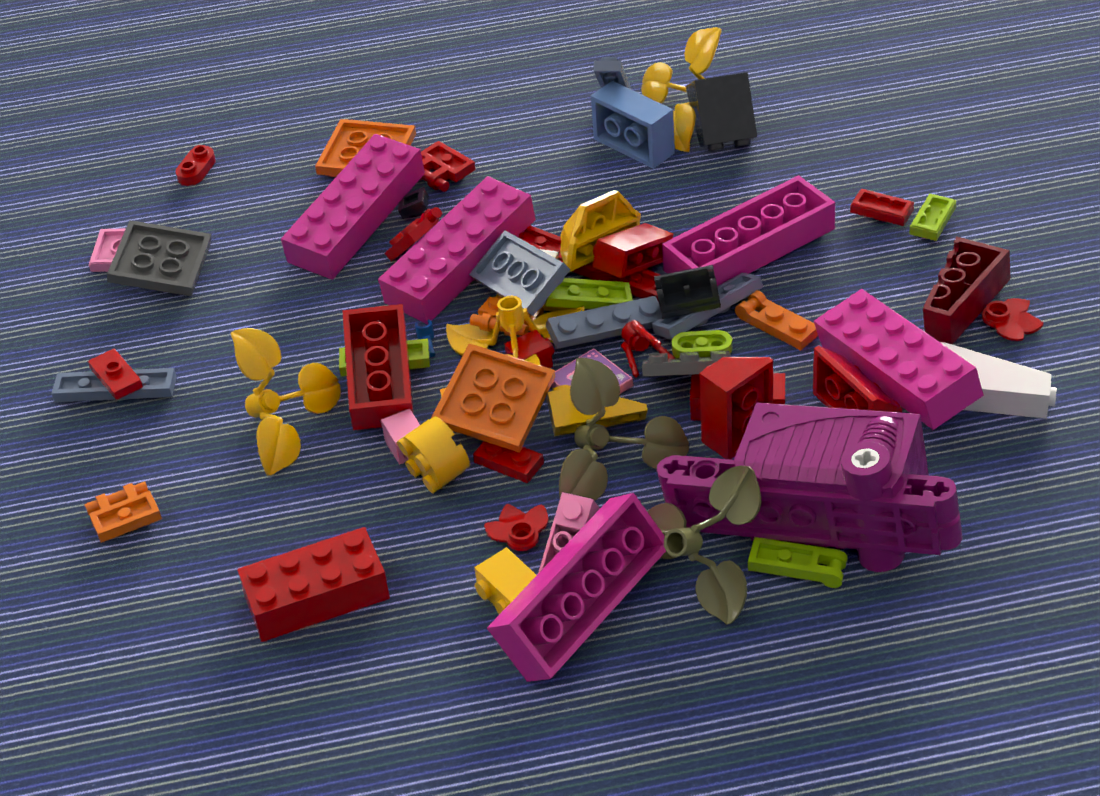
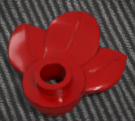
M1011 298L1004 302L992 301L987 304L982 312L984 323L995 328L1000 336L1011 341H1022L1024 334L1035 333L1044 324L1043 321L1027 312L1030 301L1026 299Z
M506 504L500 513L499 521L487 522L484 524V528L488 537L494 541L505 542L510 548L517 551H526L538 543V533L548 525V513L542 504L533 507L527 513L510 504Z

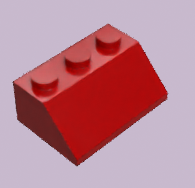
M821 346L814 348L813 394L828 408L902 413V408L898 402L888 397L878 384L869 380L859 367L853 365L844 356Z
M722 357L699 373L702 443L725 459H732L736 456L756 403L773 404V360L769 357Z

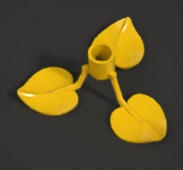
M721 28L700 29L694 32L687 41L684 53L685 60L691 64L689 70L699 80L705 79L701 74L709 68L713 60ZM658 62L646 70L641 89L642 95L656 102L663 103L667 97L668 88L686 92V87L669 83L672 77V68L666 63ZM689 102L676 104L675 111L673 110L675 149L684 152H690V140L696 118L694 108Z
M506 296L497 303L498 312H496L494 330L490 332L482 331L478 326L470 324H447L446 333L451 348L457 354L463 356L469 343L488 349L489 345L494 346L497 342L500 326H502L505 331L510 332L513 355H506L518 358L516 332L521 330L524 320L532 331L536 329L542 334L544 339L548 338L550 342H553L545 326L547 318L585 310L583 306L543 314L532 321L527 309L522 308V302L519 297ZM536 354L524 360L540 365V360Z
M243 328L232 331L230 334L234 342L236 361L241 372L251 380L259 381L264 379L257 388L253 389V394L246 398L245 408L250 416L260 417L262 420L257 428V447L264 471L267 476H270L292 464L299 456L301 448L300 438L296 429L289 424H283L281 417L271 413L277 411L280 402L303 396V403L307 411L314 414L325 413L337 404L341 394V387L337 377L326 366L320 363H310L302 367L298 374L300 391L279 396L270 389L263 390L275 374L272 367L278 365L281 361L280 348L275 339L268 333L254 328Z

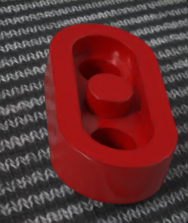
M197 145L189 151L175 170L179 184L192 186L203 180L216 162L214 151L211 147Z

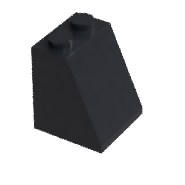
M748 72L694 80L686 86L689 104L694 108L696 115L695 129L700 147L708 146V151L724 149V143L734 142L735 147L750 144V139L757 137Z

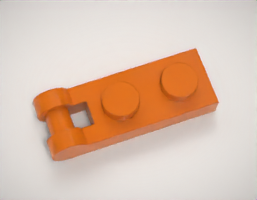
M754 291L748 296L747 302L742 301L735 307V313L741 320L800 351L818 336L813 322L768 300L761 291Z

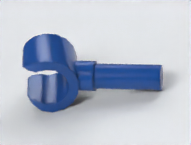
M428 319V325L425 327L418 326V322H416L417 339L428 338L430 357H434L432 321Z

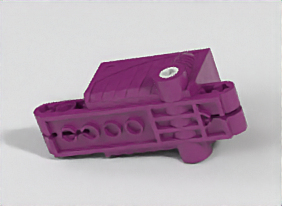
M756 403L734 460L673 455L664 458L657 465V474L665 503L677 506L682 511L686 519V528H691L692 525L702 523L720 513L709 501L711 486L718 476L736 466H750L754 470L761 493V506L755 518L748 523L736 525L731 523L725 516L721 521L700 530V532L751 537V541L754 540V537L805 545H818V547L830 546L838 549H856L861 566L874 572H886L895 569L902 563L906 552L941 555L942 550L956 548L963 540L957 488L954 481L946 477L929 476L920 414Z

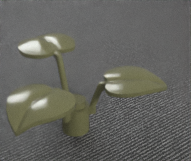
M589 358L576 359L575 371L570 386V396L574 407L579 412L586 415H596L592 419H587L586 424L580 425L575 431V442L582 449L572 451L562 465L559 479V499L562 492L594 500L601 497L608 483V474L605 466L596 461L598 455L593 449H602L606 446L607 442L643 444L642 459L644 463L654 469H657V465L664 458L673 455L686 456L689 450V442L682 427L676 420L667 416L655 417L647 423L644 430L645 439L609 436L607 429L603 425L596 424V422L605 415V407L613 406L618 402L620 395L619 382L613 371L606 365Z
M736 466L718 476L711 486L709 501L720 513L702 523L692 525L691 528H686L684 514L673 504L661 503L647 511L665 536L664 548L666 552L660 558L674 559L679 556H688L690 561H698L709 566L710 569L702 571L697 578L696 595L702 607L708 613L722 620L726 625L733 623L744 607L747 597L746 578L740 567L733 561H723L716 566L714 561L698 555L703 544V539L699 532L721 521L725 516L731 523L736 525L748 523L755 518L761 506V493L755 472L750 466Z

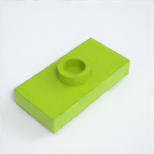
M929 193L910 225L909 234L937 241L956 209L957 200Z

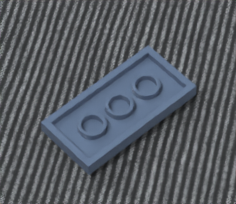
M504 230L469 275L475 281L501 297H519L522 302V308H526L527 312L534 316L543 307L546 299L554 289L563 282L570 269L558 259Z

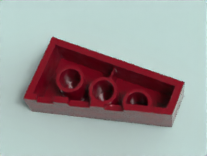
M956 236L954 248L952 251H949L946 257L947 263L944 269L941 268L938 274V282L936 285H933L923 307L924 332L939 342L953 344L984 310L987 304L1010 281V250Z

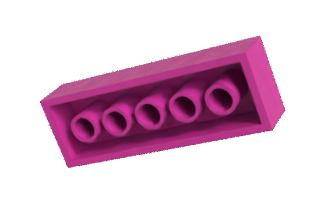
M374 134L281 238L287 263L333 280L394 210L402 198L425 174L420 149Z
M798 175L662 244L663 271L669 274L713 265L718 287L742 272L749 274L834 230L835 202Z
M487 176L378 278L384 303L387 305L403 304L405 314L428 325V319L432 321L474 280L469 274L504 230L518 237L522 231L524 232L536 220L531 195Z
M863 289L852 294L849 298L814 320L823 348L844 356L853 365L859 367L861 372L869 380L878 384L888 397L897 401L909 413L920 414L921 421L932 430L984 396L978 371L974 365Z
M630 493L610 498L487 627L488 631L527 682L551 679L666 552L664 548V534L636 495Z

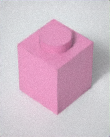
M410 409L381 419L385 442L399 465L409 459L402 453L397 445V441L420 425Z

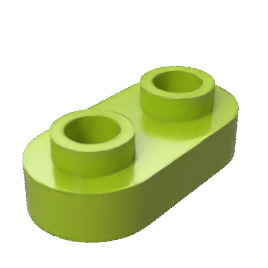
M722 330L681 332L672 339V354L675 358H680V353L698 352L699 358L711 357V351L732 352V337L729 333Z

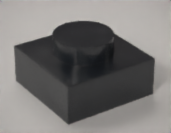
M424 187L406 194L399 202L398 212L402 219L410 216L417 217L428 209L429 195Z

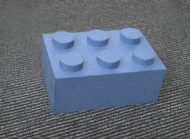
M611 81L591 95L594 140L653 169L675 154L673 109L614 81Z

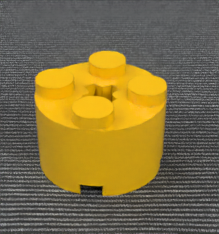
M436 416L430 420L428 419L397 441L398 447L409 459L405 462L409 472L415 478L421 475L423 483L433 494L470 467L468 455L462 444L460 443L456 446L451 438L454 435L453 431Z

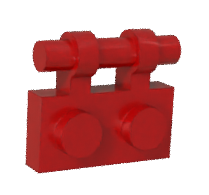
M440 141L421 151L425 174L419 180L426 181L427 185L434 190L439 189L446 192L450 184L445 180L451 179L454 182H458L476 170L475 161Z
M438 207L427 209L422 213L421 218L415 219L391 239L389 243L392 247L384 253L392 262L438 223L442 211Z

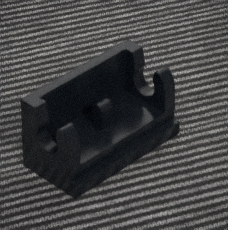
M713 265L654 276L662 319L721 308Z

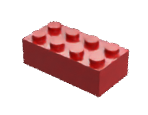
M403 304L342 310L349 412L353 430L382 427L381 419L410 409L414 415Z
M365 527L237 569L244 596L261 642L390 599L385 571Z

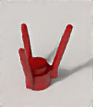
M633 320L623 327L621 336L624 342L621 344V348L626 354L634 377H638L639 373L632 350L643 351L651 345L659 353H668V359H676L661 346V342L651 335L639 321Z

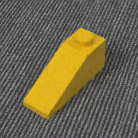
M570 385L557 386L547 394V404L554 436L575 433L580 425L586 424L587 419H592L596 415L583 414L574 407L570 396ZM619 397L615 405L605 407V415L596 424L608 427L645 420L648 411L647 404Z

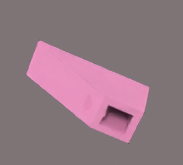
M562 492L539 572L600 509L594 499Z

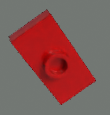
M861 189L850 205V213L900 226L905 225L914 210L913 201L866 189Z
M115 348L88 361L92 372L115 400L143 387L139 376Z

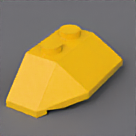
M615 190L581 204L564 224L561 232L560 253L563 263L571 272L594 260L593 249L597 239L640 225L641 214L632 207L620 192Z

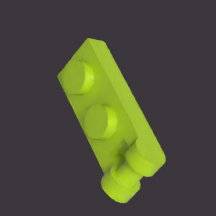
M754 537L748 559V571L818 581L829 588H838L842 585L844 574L841 570L845 569L848 557L845 552L837 549Z

